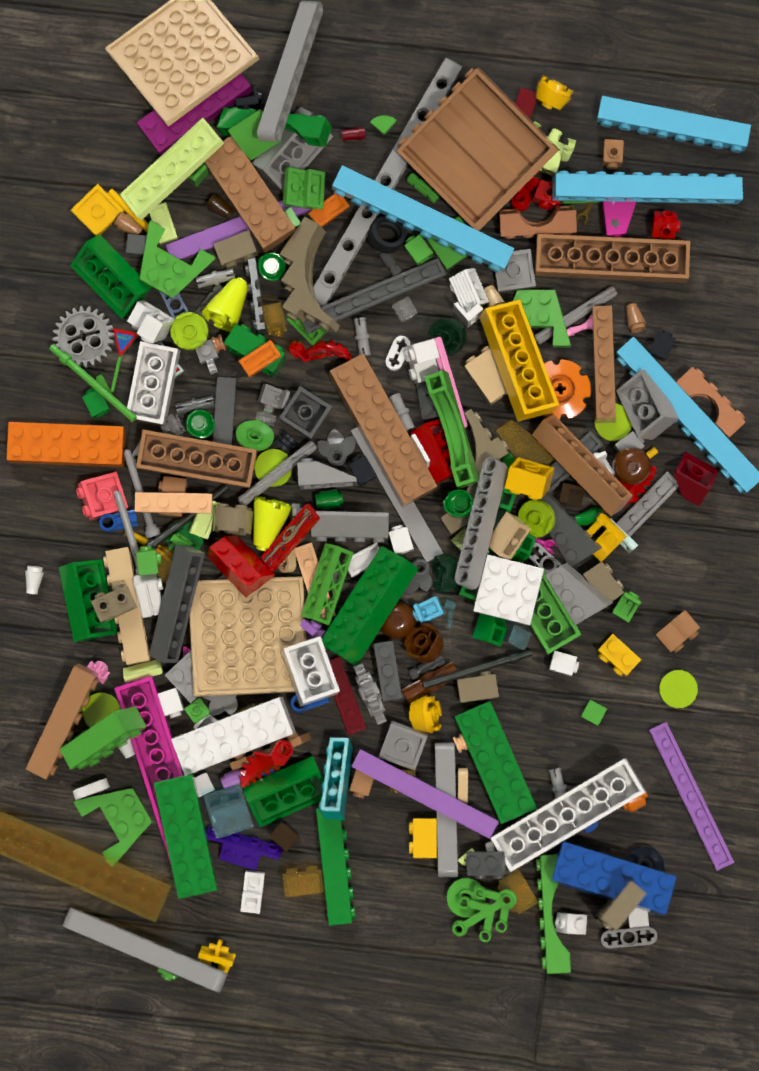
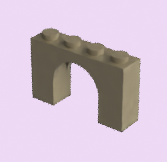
M629 880L613 901L607 899L595 915L599 918L596 921L609 931L612 928L617 931L647 893Z

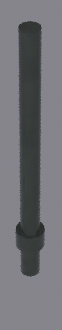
M225 484L213 493V501H216L229 491ZM187 513L154 540L150 539L145 543L146 546L158 549V545L192 520L196 513Z
M528 649L518 653L516 651L511 652L505 657L424 681L422 686L424 689L508 663L512 665L518 663L521 659L531 657L532 651Z

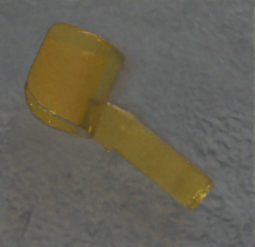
M589 202L583 213L578 214L577 221L580 216H584L586 221L583 225L587 223V216L594 202Z

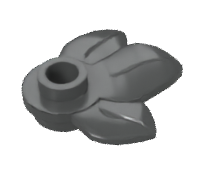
M334 428L329 433L327 441H318V451L321 455L328 458L331 465L341 466L345 463L347 456L354 451L355 438L350 436L344 439L342 434ZM335 454H340L341 456L339 460H335L333 457Z
M416 559L412 564L416 567L422 565L424 569L422 572H416L405 590L406 594L415 592L419 587L427 592L432 585L428 562L424 559Z

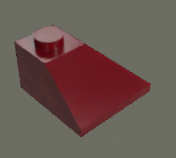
M685 452L674 473L682 497L690 503L700 506L719 470Z

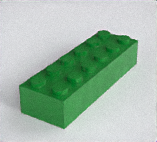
M381 546L321 639L324 647L357 666L418 571V568L407 559Z
M489 701L455 716L456 723L466 742L500 824L537 809L491 702Z
M194 774L155 782L154 787L178 899L219 890Z

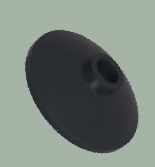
M636 848L626 859V861L638 865L647 863L648 868L664 872L663 858L653 848Z

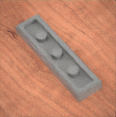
M666 472L616 524L630 537L679 487L676 479Z

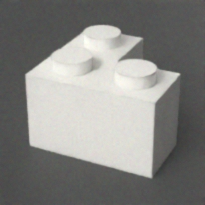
M142 300L137 302L127 322L131 323L132 328L138 331L137 334L141 336L144 342L153 344L166 338L174 318L147 301Z
M435 339L405 346L404 358L406 362H409V376L411 380H414V383L425 381L424 376L439 372L435 359L439 358Z

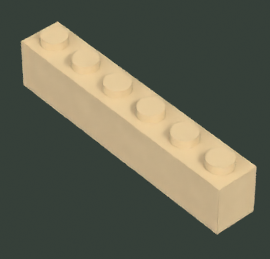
M125 547L105 551L106 556L103 557L105 568H109L110 575H107L108 586L113 588L119 584L127 585L138 607L114 618L115 623L119 624L120 631L117 632L119 643H123L124 648L121 651L122 661L126 662L128 666L149 662L151 657L149 655L144 620L141 616L133 577L135 572L130 548Z

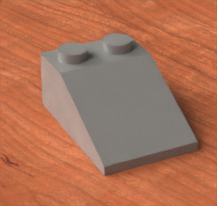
M644 369L640 370L616 390L637 437L640 439L653 440L679 419L670 400Z
M312 458L301 459V462H297L300 490L357 486L356 477L320 462L313 461Z

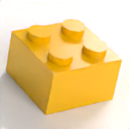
M518 457L509 468L505 489H509L513 494L522 493L528 495V498L533 500L542 499L550 489L555 468Z

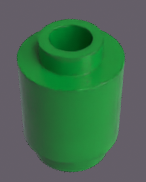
M338 489L320 491V494H315L317 509H322V511L340 508V504H343L342 492L338 493Z

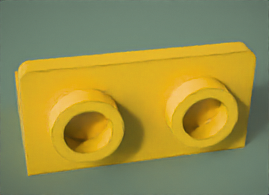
M614 634L597 650L599 653L598 657L604 663L609 662L614 666L612 670L620 677L622 675L626 677L641 661Z

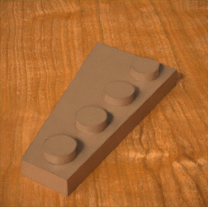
M308 732L298 736V733L288 736L287 740L292 747L312 740ZM278 741L270 743V748L263 749V747L252 750V753L270 754ZM244 753L234 757L235 761L230 763L232 771L242 767L244 763L250 764L246 758H255L253 754L246 756Z

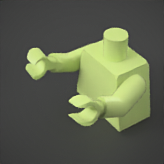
M536 121L533 122L538 128L541 127ZM552 129L547 137L560 150L539 170L552 177L557 173L560 161L567 162L570 159L576 144V140L568 138V145L559 142L562 132L557 129Z

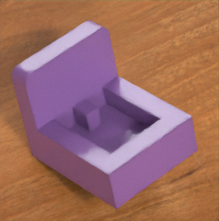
M303 619L300 624L306 630L307 641L317 637L322 639L326 633L321 628L322 625L315 620Z

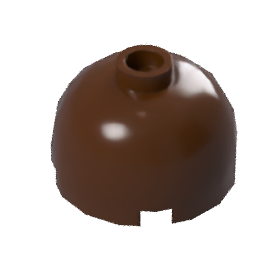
M637 447L621 449L615 455L612 462L614 475L620 482L627 485H636L643 482L651 471L649 456Z
M398 601L381 627V632L391 639L406 638L416 625L413 609L408 604Z
M423 623L418 628L414 627L406 636L404 646L406 647V653L415 661L429 663L440 656L444 648V641L439 630L431 624Z

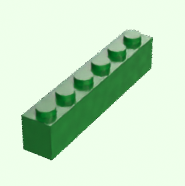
M316 808L329 926L352 923V919L356 918L355 907H351L350 899H354L353 888L348 885V880L352 879L351 869L346 867V860H349L348 848H344L347 832L346 829H342V821H345V814L344 820L325 819L319 808Z

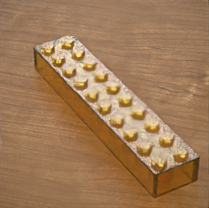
M0 810V855L153 922L158 921L173 885Z

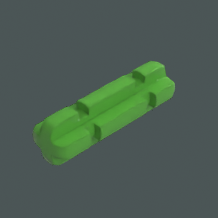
M411 173L408 176L407 182L414 185V188L425 197L428 196L431 202L435 203L439 199L440 194L435 190L433 191L432 187L422 179L419 180L415 173Z

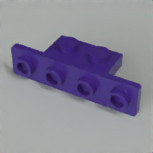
M210 825L206 832L208 839L223 843L219 860L255 871L261 855L279 860L283 848L275 843H268L255 837L244 836L238 832L222 829L219 826Z

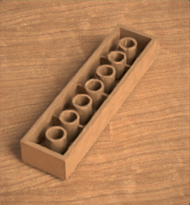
M537 234L535 276L687 283L689 279L690 241Z
M361 354L330 370L328 376L401 507L403 508L435 491L438 487L365 355Z

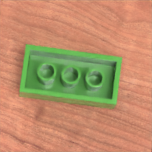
M543 571L530 628L546 655L582 634L569 616Z
M136 707L114 711L63 746L60 751L70 770L75 768L81 770L87 766L93 767L100 763V758L112 755L116 747L121 748L128 743V739L140 736L142 734L141 730L147 726Z

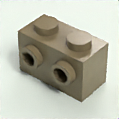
M122 584L113 587L112 592L108 594L102 592L95 595V599L91 601L102 624L138 608L129 587Z

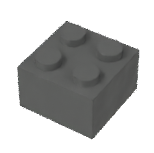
M300 386L279 419L288 427L313 441L333 411V408Z

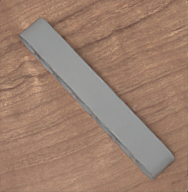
M488 457L482 465L455 573V582L470 590L476 589L480 584L508 471L507 465L494 457Z
M454 742L435 743L436 789L456 799ZM436 811L438 877H458L457 823L455 820Z

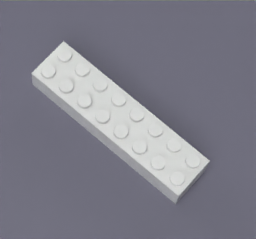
M625 758L491 837V840L498 851H505V864L511 872L642 795L646 790Z

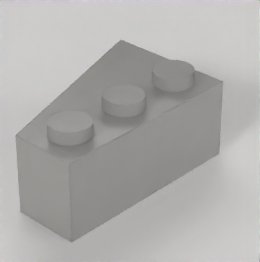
M568 563L545 575L575 625L613 603L605 598L597 588L590 585Z

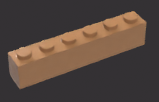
M593 306L596 423H615L612 306Z
M554 414L544 419L532 434L610 516L621 511L633 496Z
M79 663L73 667L26 770L44 779L55 775L59 767L56 765L59 758H63L60 749L66 745L67 741L70 742L75 732L72 730L75 724L78 725L82 719L83 714H81V711L90 702L91 697H89L91 690H95L99 683L97 679L99 673Z

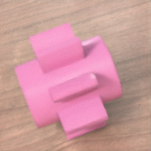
M91 661L87 668L99 673L97 679L100 683L104 684L108 678L107 676L110 674L107 665L102 661H97L96 663Z

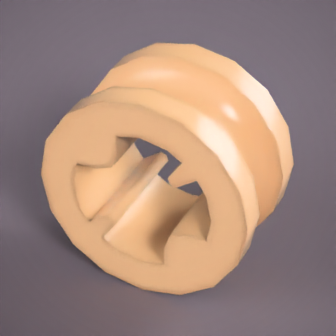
M462 734L458 738L453 737L459 753L463 749L468 750Z

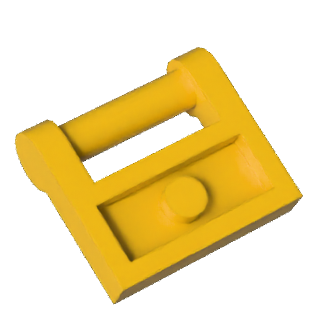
M603 513L597 517L596 522L587 530L592 537L601 526L607 528L595 541V543H599L602 547L593 553L600 562L627 537Z

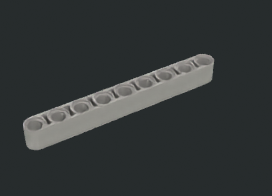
M301 1L258 126L257 137L259 141L279 142L281 140L322 17L323 6L320 1Z
M70 907L63 923L64 927L216 992H221L228 975L224 971Z

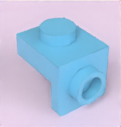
M437 596L420 604L416 603L413 605L415 609L413 610V615L421 623H427L445 614Z

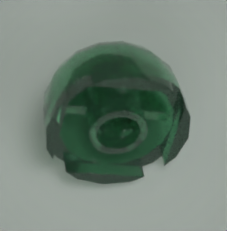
M454 318L437 320L430 326L428 331L430 340L436 337L442 338L447 356L457 354L465 346L467 340L465 327Z
M437 555L433 558L432 573H435L437 580L433 581V585L437 593L451 592L459 586L455 582L458 560L451 555Z

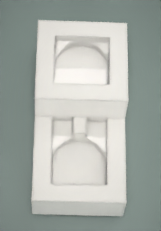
M245 871L240 912L260 914L265 872Z

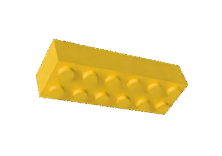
M516 300L486 308L479 318L517 421L552 413L559 406L521 301Z

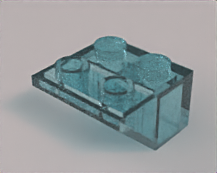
M240 784L203 795L216 839L254 827Z

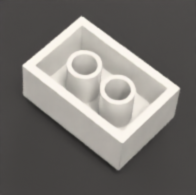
M321 637L282 650L281 653L300 707L337 695L340 692Z

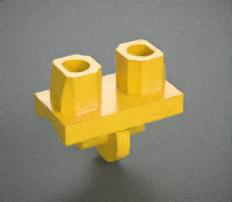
M220 939L218 944L210 943L209 947L202 945L198 955L200 962L210 966L212 962L218 963V969L227 973L233 965L236 954L228 952L229 948L222 946L223 940Z

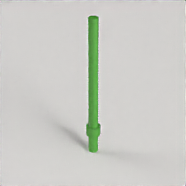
M55 344L50 346L49 350L59 358V361L64 366L70 367L131 422L137 419L133 412L72 360V356L67 352H63Z

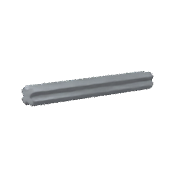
M613 286L607 288L565 315L563 319L566 327L590 313L593 306H601L617 295ZM545 328L535 334V340L539 344L553 336L554 328Z
M309 441L238 498L241 505L246 506L255 497L259 496L294 468L297 462H301V459L308 457L317 449L316 445Z

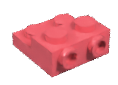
M117 472L84 480L78 484L76 494L79 499L83 500L82 512L85 517L89 518V521L101 518L105 514L119 512L114 497L115 491L121 492L126 509L129 508Z

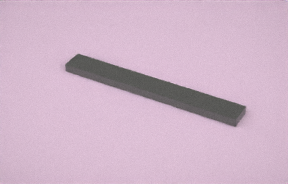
M436 258L321 308L327 315L338 322L446 276V273L439 258ZM306 319L304 323L302 322L307 334L322 329L317 321L312 323Z

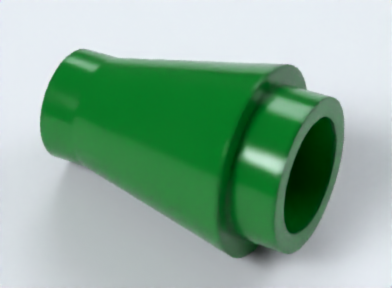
M594 507L579 515H575L577 524L579 526L593 525L597 517L603 513L602 508Z

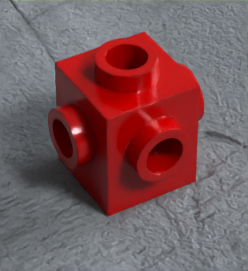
M540 180L531 202L538 204L541 209L553 210L555 205L559 206L560 201H552V181Z
M654 211L652 237L675 239L676 232L680 231V221L677 220V213Z

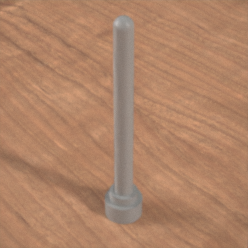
M126 449L123 454L135 491L144 493L131 451ZM143 513L147 526L145 527L146 538L150 539L161 534L160 529L154 524L151 513Z
M115 491L116 504L137 567L134 573L136 576L139 575L135 554L139 548L120 491Z

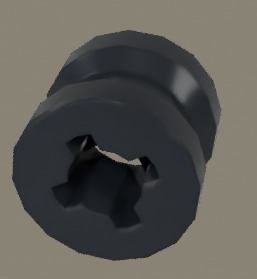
M283 431L281 437L276 439L274 444L288 455L291 452L290 449L296 446L298 442Z

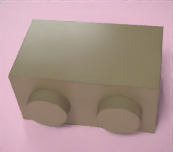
M249 230L213 244L223 269L234 268L237 266V263L242 261L246 263L248 259L255 258L258 255Z
M600 562L582 575L590 585L597 588L610 601H614L624 594V586L619 579L615 580L611 575L613 571L607 563L604 565L603 562Z
M486 671L480 672L478 677L469 675L458 679L457 686L460 703L498 698L496 674Z

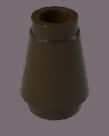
M215 193L205 205L209 208V211L227 220L234 212L226 201Z

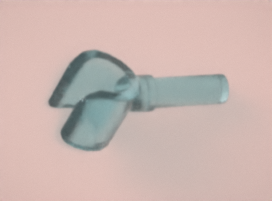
M449 599L446 600L444 609L449 610L447 627H452L456 603Z

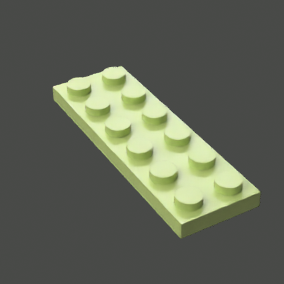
M202 118L120 194L137 218L142 220L214 154L224 142L209 123Z

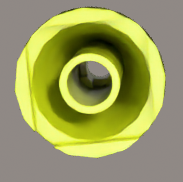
M242 278L231 279L204 307L202 311L203 317L207 321L210 319L214 321L215 327L231 332L235 324L238 325L248 292L247 282Z
M255 497L253 544L256 545V549L266 551L276 540L291 512L292 506L290 504L275 499L266 500L265 497Z

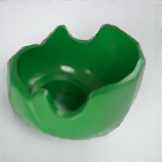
M275 252L265 253L257 263V271L263 279L277 281L285 273L286 265L281 255Z
M203 409L194 410L188 414L185 422L189 434L197 439L207 438L213 433L215 428L212 415Z
M454 490L449 492L445 500H443L444 509L451 517L464 518L471 512L473 498L466 490Z

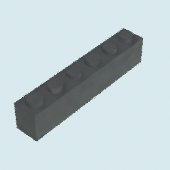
M176 545L149 653L150 656L162 663H178L205 555L204 552L192 546Z

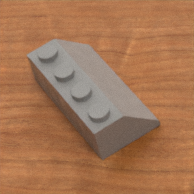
M302 107L295 112L296 115L303 113L308 116H315L312 112ZM288 130L283 131L280 143L259 155L251 163L282 192H284L285 168L292 167L305 170L324 148L309 146L301 137ZM330 133V135H329V138H328L327 143H328V142L331 140V138L333 137V136L331 135V133Z
M315 511L320 520L311 529V537L315 538L317 542H326L327 538L335 539V542H346V539H354V542L358 543L365 542V539H373V543H384V540H388L389 513Z

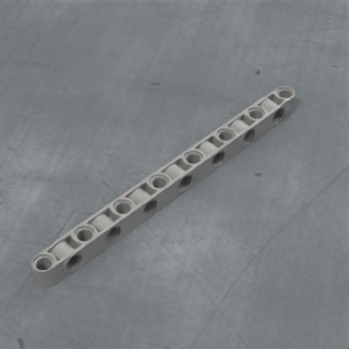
M448 58L443 61L376 177V182L381 184L383 179H389L391 184L386 187L392 190L395 189L409 164L397 152L400 148L398 146L399 142L404 137L409 138L413 134L411 130L418 123L422 125L425 122L418 119L420 115H427L432 109L436 111L440 107L438 102L445 95H449L463 66ZM442 82L446 84V88L439 89L436 85ZM363 204L357 210L313 287L320 306L327 305L368 236L373 222L380 215V213H372L371 218H364L362 214L365 211H369V207ZM350 243L354 248L351 251H346L343 248L344 245ZM327 276L335 278L332 284H328L324 280Z

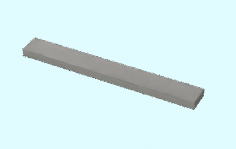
M357 427L351 430L352 435L363 454L366 455L405 527L408 528V532L424 560L429 562L442 555L441 548L415 503L412 502L403 508L401 507Z

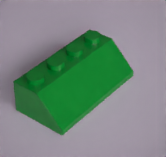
M100 234L85 242L70 265L121 319L125 318L135 308L137 302L144 300L152 288L139 280L140 275Z
M102 559L73 562L58 567L73 641H89L116 635L115 619L102 624L91 603L95 599V595L105 592V594L109 593Z
M311 756L254 783H250V786L242 789L259 827H262L322 800L321 787L324 779L314 757Z

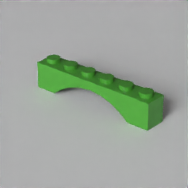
M439 371L424 376L430 397L436 407L445 432L450 453L451 469L456 486L464 488L476 484L479 481V475L449 373Z
M558 854L539 855L540 859H536L537 871H540L541 879H537L538 891L542 892V898H538L539 910H543V918H540V930H544V938H541V950L545 949V957H542V969H546L547 974L571 973L570 953L558 938L552 919V901L558 884L550 882Z

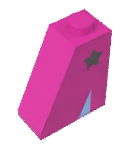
M601 202L605 237H625L636 202Z

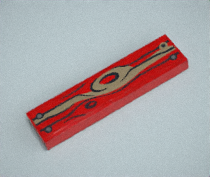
M306 504L261 556L270 571H276L320 520V517L310 504Z

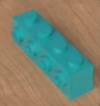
M330 738L329 746L326 748L327 764L324 765L325 779L321 787L323 795L322 800L319 802V811L325 819L344 820L353 751L349 738Z

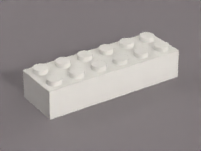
M279 697L171 740L186 776L293 735L296 731L284 699Z

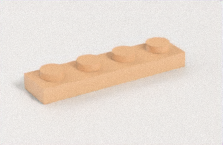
M135 492V512L212 514L213 494Z
M312 543L295 548L297 561L308 593L318 566V560ZM327 593L328 600H330L329 593ZM326 608L322 609L319 618L325 619Z

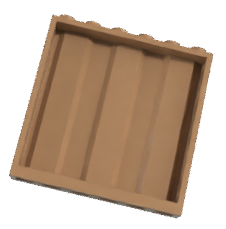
M478 67L476 70L472 68L465 75L467 79L462 84L458 82L451 89L453 93L449 97L445 95L438 102L440 107L436 111L432 109L424 117L426 121L422 125L418 123L411 130L413 134L409 138L404 137L399 142L398 146L400 148L397 150L457 213L477 231L560 150Z

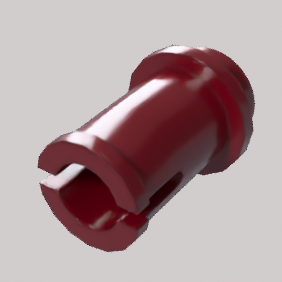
M358 126L359 128L343 129V142L366 139L365 128Z

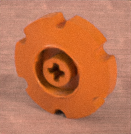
M561 359L558 365L553 364L552 361L544 363L559 406L552 413L542 416L548 418L554 414L559 420L561 416H566L568 420L576 417L586 407L583 399L589 398L591 394L588 376L580 375L581 367L569 360ZM558 386H561V389H564L562 394H559L558 391H555L557 390Z

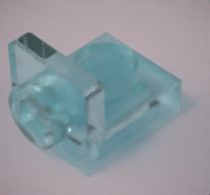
M514 625L507 644L525 650L531 637V632L523 630L518 625Z

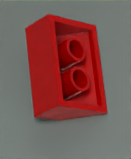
M438 419L425 423L412 431L411 435L415 434L430 459L428 470L436 484L453 478L448 443L441 420Z
M238 535L224 536L209 547L208 559L245 598L275 576Z

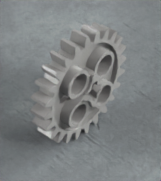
M80 306L79 312L73 308V314L66 311V318L60 316L62 323H56L59 330H53L54 334L58 335L53 338V341L58 342L56 346L72 356V360L79 366L83 363L85 368H88V363H91L95 367L96 360L102 363L100 357L108 358L105 353L106 351L112 352L109 345H113L115 342L110 338L115 337V334L109 331L114 328L112 325L107 326L110 320H103L105 317L104 313L98 316V309H95L92 313L91 307L88 306L87 310L84 311L83 307ZM88 321L95 323L92 329L85 328V324ZM71 327L77 330L73 336L67 335V331ZM83 333H85V335H86V340H85V341H83L82 339H80V338H82V335H81V334H83ZM94 339L101 340L98 347L91 346ZM70 340H76V341H73L71 344H68V341H70ZM82 345L83 349L80 353L76 354L73 352L75 346Z
M363 663L354 666L357 674L355 679L359 686L358 691L364 705H367L371 717H375L378 725L386 722L383 713L385 708L381 701L382 697L376 683L373 682L370 672H366Z

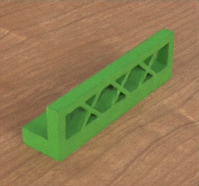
M325 543L301 614L302 617L330 625L354 552ZM342 552L346 556L344 562L340 564L339 557ZM338 571V580L334 582L333 575ZM329 590H332V598L328 600L327 593ZM326 608L325 619L319 618L322 609Z

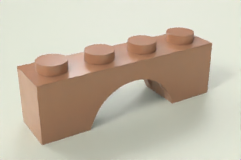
M575 205L555 206L551 216L540 222H532L525 219L516 208L500 209V235L506 239H512L515 236L521 235L531 238L537 234L553 235L561 233V235H572V233L577 232Z
M692 367L676 383L690 398L704 397L712 402L717 413L715 425L729 439L744 425V415L739 410L735 411L730 406L731 402L728 398L719 395L717 387L712 382L708 383L704 379L705 375L698 368L695 370Z

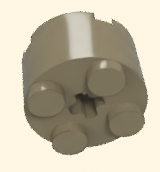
M218 503L215 508L213 531L220 533V530H222L225 534L251 535L252 508H247L245 505H236V508L228 504Z

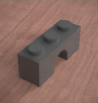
M393 641L374 644L383 702L400 700L402 695Z

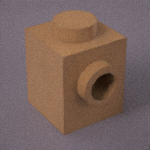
M604 140L602 166H607V169H618V167L622 166L624 140Z

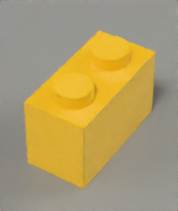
M413 818V822H409V834H413V842H409V854H413V858H437V819Z

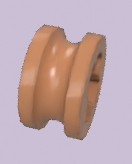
M221 334L217 338L212 337L217 353H220V350L226 351Z

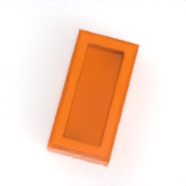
M333 194L324 201L322 210L313 209L308 215L314 222L324 227L350 206L344 198Z
M269 340L239 360V363L250 378L282 356L273 342Z

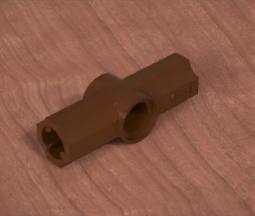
M453 662L447 663L438 670H433L423 675L418 681L403 688L402 692L408 703L411 704L425 695H430L447 684L444 683L424 689L422 682L456 672L457 669Z

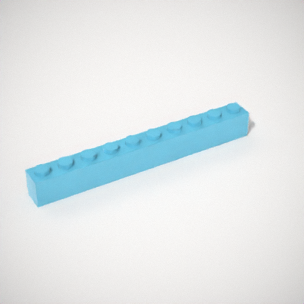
M343 165L332 185V190H334V194L342 198L346 196L352 199L351 202L358 206L363 204L369 207L368 210L372 213H381L386 216L387 220L394 223L398 221L403 224L404 228L410 231L415 229L420 232L422 237L426 239L433 238L437 240L439 245L446 248L450 246L455 249L454 251L462 256L465 254L471 256V260L478 264L483 262L489 265L488 268L495 272L504 271L513 253V247Z
M559 171L552 177V201L739 204L743 200L742 177H736L734 174L718 177L717 174H708L706 176L688 174V176H681L679 173H672L669 176H662V173L644 175L641 172L632 173V175H625L624 172H615L611 175L606 174V172L588 174L586 171H579L576 174H569L568 171Z
M634 337L616 352V361L622 367L626 366L631 377L642 369L648 373L672 403L679 418L676 422L682 427L681 431L687 437L690 436L695 441L693 444L700 451L703 450L708 455L706 457L712 465L716 464L721 469L719 471L725 479L729 478L734 483L732 486L738 493L742 492L745 495L759 482V471Z

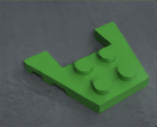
M150 221L139 280L166 296L174 298L216 257L200 249L190 266L157 247L166 229Z
M517 290L513 301H521L530 327L554 328L553 347L571 348L556 291Z
M134 788L74 801L82 817L100 807L119 839V843L103 852L111 867L119 861L153 822Z

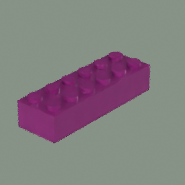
M240 73L169 127L155 110L138 121V127L161 157L199 120L204 118L210 123L222 114L224 107L231 108L235 105V98H243L252 92L251 85Z

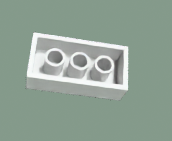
M140 341L127 406L137 416V420L166 425L181 350Z

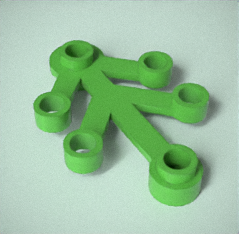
M482 886L475 889L474 896L477 899L486 897L496 900L493 904L471 900L467 896L461 897L458 901L460 908L467 909L469 907L481 911L466 920L459 919L455 921L452 925L453 933L456 936H463L467 933L469 927L485 918L484 928L479 938L483 942H488L492 938L491 929L495 911L500 908V920L496 923L495 928L498 932H505L508 928L509 909L513 908L517 903V895L510 889L502 890L500 893L486 890ZM482 890L483 896L478 895L477 891ZM504 897H509L510 902H505ZM462 900H466L468 905L464 906ZM499 923H503L505 928L501 929ZM456 926H461L462 932L457 931ZM483 933H487L489 938H484Z

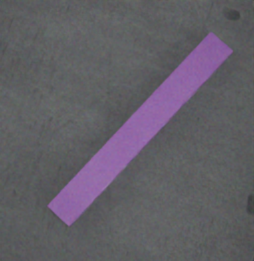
M283 201L278 202L283 210L289 207L284 206ZM291 207L296 216L313 210ZM238 217L169 243L166 247L169 254L184 260L197 255L200 249L204 251L213 249V244L246 232L248 229L241 218Z
M667 722L650 729L651 737L716 871L733 864L734 861Z
M361 749L351 766L489 839L499 822Z

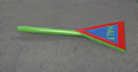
M113 329L119 356L110 390L112 393L115 390L122 355L139 336L136 332Z

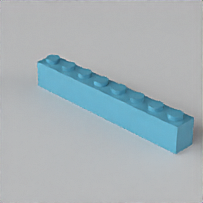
M606 96L601 98L597 123H600L603 127H611L612 125L619 127L623 131H630L632 129L645 135L653 133L659 138H667L668 136L680 142L688 140L693 141V144L696 145L709 144L715 149L729 148L730 151L736 153L746 150L751 129L749 124Z

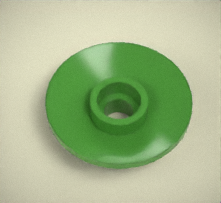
M250 420L238 426L236 439L244 448L260 451L271 446L274 440V433L267 424L261 421Z
M462 878L450 886L447 892V903L453 913L460 917H471L481 911L469 907L462 909L458 905L459 899L464 894H468L471 900L485 903L486 897L477 899L474 896L475 889L481 886L480 883L470 878ZM482 890L477 891L478 895L483 896ZM462 900L464 906L468 905L467 901Z

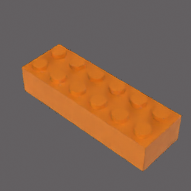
M9 422L7 461L9 463L124 467L123 452L125 450L126 429L123 426Z

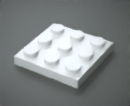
M487 555L473 612L530 626L544 569Z

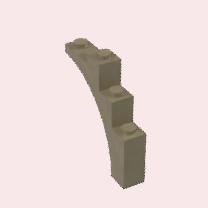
M304 217L280 253L285 259L284 263L290 267L281 281L286 285L285 289L291 293L282 308L287 312L286 316L293 321L297 319L303 323L306 319L312 323L317 321L318 325L324 330L328 331L331 329L337 332L340 325L322 310L313 288L312 271L314 258L326 231L318 223Z
M470 409L464 415L474 438L475 465L480 477L484 461L488 457L501 460L508 454L507 450L509 447L504 440L500 441L498 437L491 441L492 435L487 427L483 428L480 424L482 421L481 417L477 412L473 413L472 409ZM478 483L470 485L466 490L472 496L473 501ZM447 513L441 517V522L450 536L468 525L470 514L458 519L451 517Z

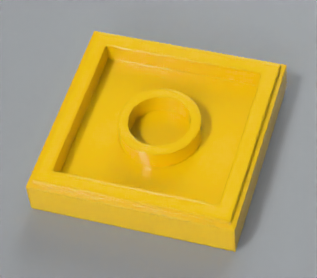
M97 184L71 209V212L97 236L101 235L116 221L120 213H124V210Z

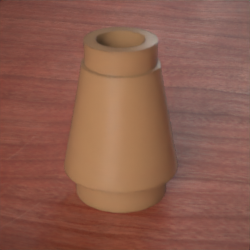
M121 212L114 223L117 229L128 234L139 235L143 229L128 213Z
M633 303L626 306L628 329L631 330V333L644 331L646 329V321L637 304Z

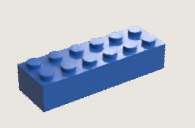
M563 842L560 845L550 882L613 901L630 880L647 893L636 908L664 916L667 913L677 876Z

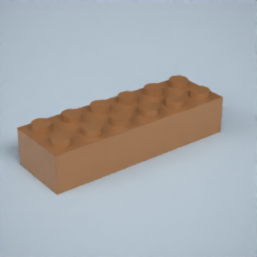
M231 136L224 140V144L203 164L207 167L208 172L265 254L291 237L295 232V227L245 153Z
M143 430L136 468L250 489L257 450Z

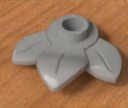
M237 695L203 697L210 701L209 711L210 715L213 716L219 715L224 711L232 715L238 707Z

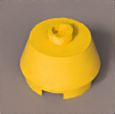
M543 75L537 84L536 98L542 101V106L550 110L552 107L558 110L562 109L572 99L573 90L568 89L566 91L567 86L555 80L546 81L548 77Z
M425 695L411 703L409 719L415 730L433 733L441 729L442 725L438 724L439 716H442L439 701H434L435 696Z

